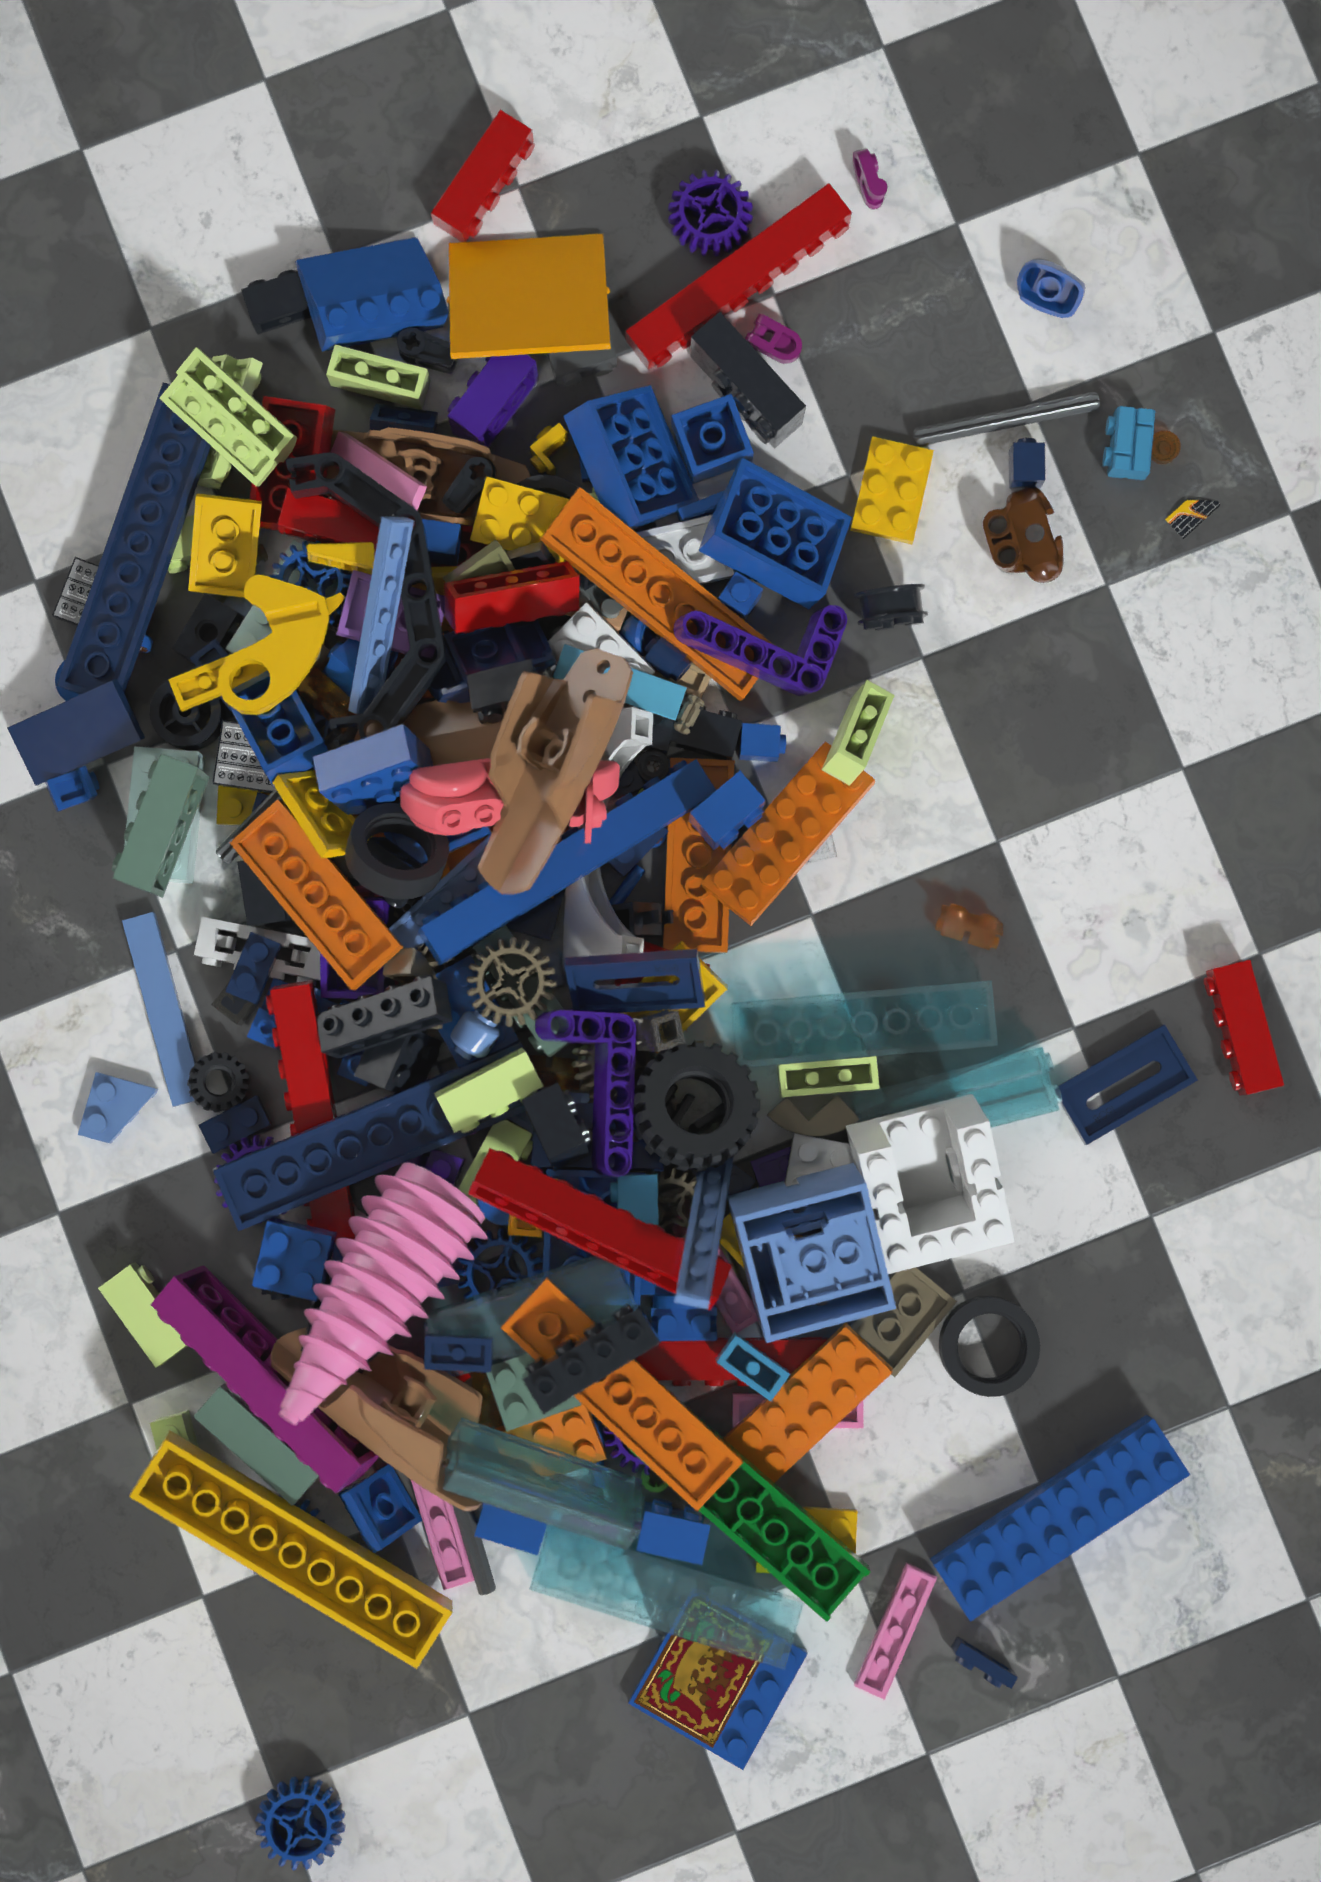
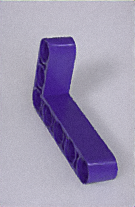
M829 605L814 612L809 620L796 655L697 610L678 618L674 623L673 631L677 640L689 647L790 693L804 696L818 691L824 685L847 625V615L837 605ZM825 614L832 619L833 626L831 629L824 623ZM688 620L696 624V635H692L687 630L686 624ZM717 633L724 636L726 640L725 648L717 645L715 640ZM814 643L821 648L822 655L820 658L813 653ZM746 646L750 647L754 652L753 662L745 657L744 649ZM774 659L782 664L783 670L781 675L773 669ZM803 672L810 677L811 683L809 687L802 683L801 676Z
M572 1010L543 1012L535 1021V1032L542 1040L595 1044L592 1167L601 1176H624L632 1165L636 1047L635 1022L629 1015L623 1013ZM553 1018L557 1020L559 1025L556 1034L552 1031L550 1025ZM584 1019L589 1024L587 1035L583 1033L581 1027ZM614 1022L619 1026L617 1037L612 1032ZM613 1055H616L618 1058L616 1070L611 1065ZM613 1087L617 1091L615 1103L610 1098V1092ZM612 1120L616 1124L614 1136L609 1132V1125ZM611 1154L615 1157L613 1169H610L608 1165V1159Z

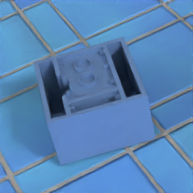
M854 1163L797 1177L798 1184L786 1187L784 1181L727 1196L756 1317L766 1343L896 1309L867 1184ZM804 1208L805 1210L801 1213H793L797 1209ZM823 1217L826 1218V1219L819 1220V1221H815V1222H812V1223H811V1222H807V1221H811V1220H815V1219H819V1218H823ZM799 1224L796 1227L785 1229V1227ZM818 1228L823 1230L821 1233L794 1239L795 1234ZM827 1301L826 1305L816 1306V1303Z

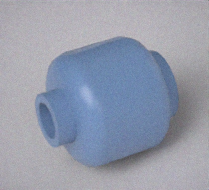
M476 1009L474 1012H464L451 1032V1039L457 1045L454 1050L468 1060H471L473 1056L478 1058L486 1057L500 1035L497 1024L493 1023V1017L489 1015L487 1018H484L481 1015L482 1010Z

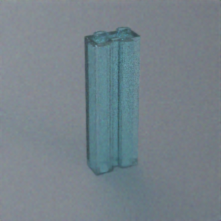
M1043 1047L851 1096L859 1123L973 1094L990 1121L991 1128L1060 1110L1058 1103L1062 1102L1058 1084L1051 1085L1048 1072L1054 1071L1053 1062L1049 1052L1044 1053Z
M593 1255L431 1310L427 1314L429 1318L424 1322V1330L426 1334L493 1336V1364L527 1353L501 1329V1325L546 1277L595 1322L600 1321L602 1325L614 1318L612 1315L614 1311L628 1303L633 1307L636 1305L630 1285L627 1283L624 1269ZM443 1370L454 1377L471 1372Z
M464 1418L460 1419L449 1436L446 1459H449V1464L445 1468L443 1490L624 1550L628 1549L634 1539H639L643 1521L641 1519V1509L645 1500V1496L642 1494V1479Z

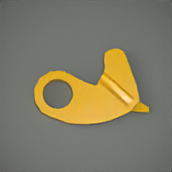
M257 574L250 577L245 584L244 597L253 606L262 610L272 629V633L262 640L229 655L220 667L217 687L226 704L241 714L260 715L271 710L289 697L298 688L314 665L324 643L329 616L345 600L341 593L325 599L324 596L307 588L265 575ZM247 664L262 665L270 674V685L267 691L261 697L254 700L239 698L232 688V680L235 673Z

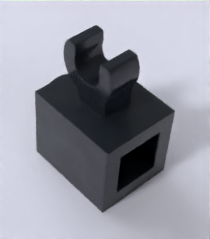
M628 902L611 905L624 926L638 938L662 935V925L674 923L673 910L661 911L660 903Z

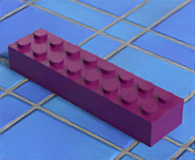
M204 1265L174 1276L150 1304L157 1311L158 1317L164 1323L171 1325L180 1334L182 1342L188 1347L193 1348L203 1358L204 1364L209 1369L216 1371L226 1381L228 1389L240 1395L249 1405L250 1411L255 1416L262 1418L272 1428L273 1434L279 1440L286 1442L295 1451L297 1459L301 1463L308 1465L319 1476L320 1482L325 1487L332 1489L335 1493L339 1492L362 1477L379 1458L377 1454L340 1427L318 1407L302 1422L298 1421L296 1426L279 1415L282 1410L280 1405L290 1383L271 1366V1351L278 1339Z

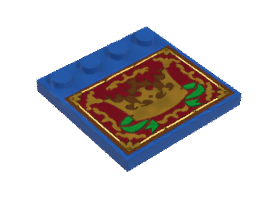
M693 1585L631 1695L628 1704L744 1770L808 1652Z

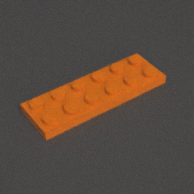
M826 741L765 809L762 818L743 834L701 882L702 888L750 926L754 924L875 784V779L864 770L850 786L822 771L831 745Z
M670 758V768L683 760L689 764L695 759ZM697 759L716 790L734 776L735 760ZM690 812L668 825L665 911L673 910L674 923L664 924L663 948L672 950L683 941L690 949H697L698 952L728 953L729 908L702 888L701 882L729 852L732 843L725 849L718 846L713 850L689 822Z
M277 799L230 842L232 847L351 990L355 991L404 947L330 858L321 859L291 811L281 800Z
M845 1323L787 1378L771 1402L765 1398L723 1438L775 1483L893 1373V1368Z

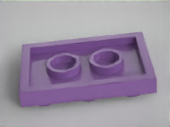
M353 570L336 635L360 641L372 575ZM411 587L409 592L414 598L422 597L426 593L425 590ZM436 594L442 625L445 613V596ZM400 596L391 650L406 654L410 649L402 598ZM432 647L425 648L421 652L420 659L431 662L435 649Z

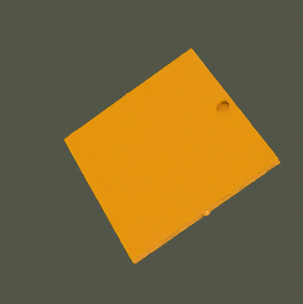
M603 234L449 243V296L447 297V303L450 304L451 359L611 349L607 299L610 288L606 284Z

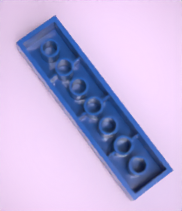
M1145 1415L929 1559L971 1622L1191 1474L1152 1417Z

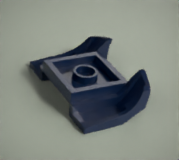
M537 619L531 622L508 623L503 627L476 629L471 633H455V631L443 634L446 663L428 690L438 702L447 703V701H454L461 704L470 702L467 679L469 674L531 659L538 673L542 675L543 671L548 667H552L557 663V660ZM435 650L434 656H433V659H432L431 662H433V661L437 658V655H438V651H437V650ZM421 659L425 663H430V661Z

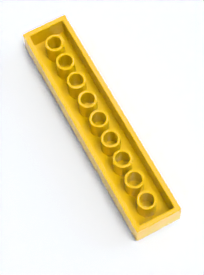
M171 1430L136 1482L129 1496L416 1669L453 1613V1601L297 1506H292L279 1495Z

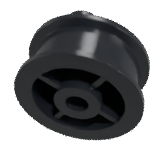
M896 585L855 593L854 598L860 599L862 619L858 621V625L863 626L864 630L875 629V631L893 629V622L894 625L905 624V626L923 624V617L928 616V612L923 611L920 590L924 589L925 585Z
M168 680L157 689L151 700L150 719L155 731L170 745L181 750L194 751L209 746L219 737L222 720H226L223 701L218 697L190 708L191 714L184 717L185 711L180 710Z

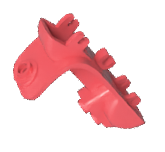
M490 758L417 768L410 774V783L405 784L400 791L401 808L410 817V820L418 828L426 832L445 836L458 835L474 828L495 825L500 820L503 802L488 777L491 768ZM599 762L569 821L570 827L583 825L584 844H591L592 829L601 827L602 820H606V807L603 800L612 796L618 789L620 766L617 762Z

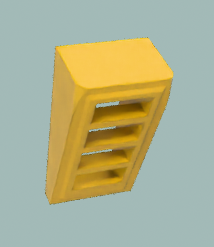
M374 543L307 545L308 561L351 572L356 570L372 575Z

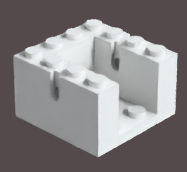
M973 1094L846 1126L854 1164L867 1184L888 1274L1015 1242L1004 1188L997 1178L1001 1174L990 1121ZM945 1154L948 1155L949 1160H950L951 1170H952V1174H953V1175H951V1176H950V1174H949V1169H948V1164H947V1160H946V1155H945Z

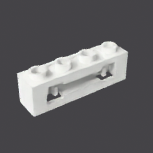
M207 917L201 918L194 955L202 957V964L221 967L222 962L234 964L233 970H235L242 952L234 951L233 954L220 952V947L235 950L237 942L236 938L221 935V931L236 933L237 937L243 940L248 939L251 931L282 944L283 948L293 949L294 945L311 948L310 952L293 949L291 961L305 964L304 968L290 966L289 962L276 959L269 977L284 980L285 974L298 976L296 982L313 980L314 986H316L317 980L321 981L320 952L309 938Z

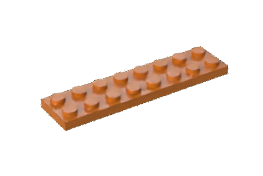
M579 487L539 540L543 541L544 544L570 563L657 635L663 637L684 652L693 664L739 701L743 700L758 678L681 643L674 635V623L681 616L697 610L766 642H771ZM688 620L686 624L687 630L692 635H696V624ZM717 633L715 637L717 645L725 648L726 640L724 636ZM746 646L744 649L745 657L753 662L754 652L750 647Z
M546 1277L501 1325V1329L534 1360L543 1357L545 1361L556 1354L554 1349L558 1345L569 1339L573 1343L585 1336L583 1331L596 1322ZM636 1359L574 1396L696 1511L706 1503L743 1463V1460Z

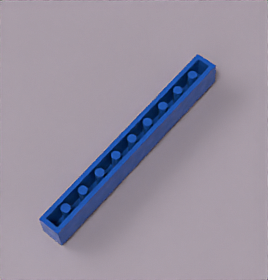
M697 759L689 764L685 760L677 763L668 770L671 775L662 780L657 776L642 786L644 791L633 797L632 793H629L615 802L617 808L606 813V820H602L601 827L592 829L591 844H584V828L579 830L578 827H573L561 835L563 841L556 844L529 890L517 894H501L489 885L487 881H484L477 886L480 891L468 897L465 893L450 903L452 907L450 910L443 914H440L437 910L422 920L423 926L420 927L418 933L438 965L440 966L695 809L716 791Z

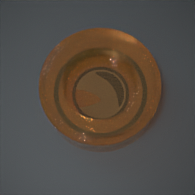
M1163 430L1153 435L1152 461L1158 464H1168L1178 456L1181 443L1176 434Z

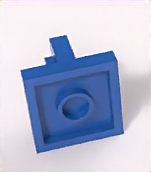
M390 1464L383 1466L367 1478L338 1493L362 1539L373 1553L383 1549L422 1521L419 1512Z

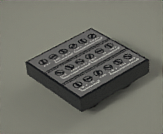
M77 557L74 558L52 614L55 619L78 626L99 565Z
M222 720L212 784L272 793L276 788L273 787L239 723Z

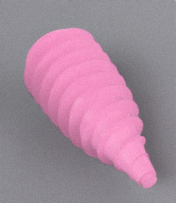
M406 1162L402 1164L395 1176H377L375 1184L382 1196L367 1195L361 1200L365 1211L369 1215L368 1218L358 1216L349 1218V1226L356 1236L355 1239L339 1238L336 1240V1246L344 1257L343 1261H325L324 1267L332 1279L331 1285L315 1284L313 1289L322 1302L320 1309H306L304 1311L312 1328L309 1335L298 1337L304 1349L299 1362L294 1363L296 1371L280 1405L282 1410L279 1415L289 1423L296 1426L298 1421L302 1422L323 1400L326 1401L325 1398L341 1384L348 1386L346 1379L359 1368L372 1372L367 1360L375 1353L382 1352L393 1356L386 1341L395 1334L412 1337L404 1322L412 1315L428 1319L429 1317L421 1303L428 1296L442 1300L445 1299L437 1286L438 1282L443 1277L459 1280L460 1278L452 1266L453 1262L457 1257L474 1260V1256L466 1246L472 1237L483 1240L487 1239L486 1233L480 1226L485 1217L479 1207L459 1189L433 1172Z

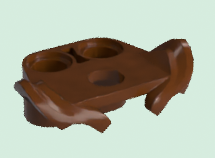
M1027 487L1011 493L1007 497L1006 507L987 513L983 520V529L992 558L998 569L1005 573H1027L1035 582L1047 583L1055 580L1062 572L1064 563L1063 539L1060 535L1055 537L1054 541L1047 515L1054 513V509L1044 493L1037 487ZM997 519L1005 520L1007 527L1003 532L996 534L990 530L993 521ZM1035 524L1040 525L1044 529L1043 538L1038 542L1029 541L1026 538L1028 527ZM1006 549H1012L1016 552V558L1009 564L1001 563L999 560L1000 554Z

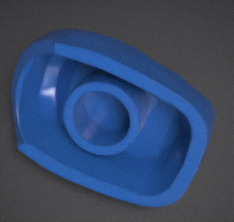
M1033 259L1026 262L1017 278L1020 300L1036 310L1060 318H1068L1074 315L1085 293L1084 282L1065 268L1048 260Z

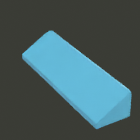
M564 644L553 678L564 679L579 655L585 651ZM610 667L606 668L604 673L608 672ZM631 667L633 676L624 703L671 720H676L687 687Z

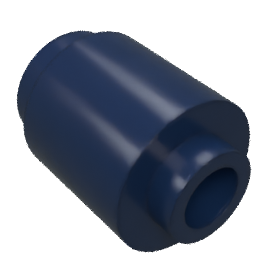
M655 636L644 649V652L647 653L645 660L667 679L672 678L675 682L684 676L693 663L684 652L663 637L659 639Z

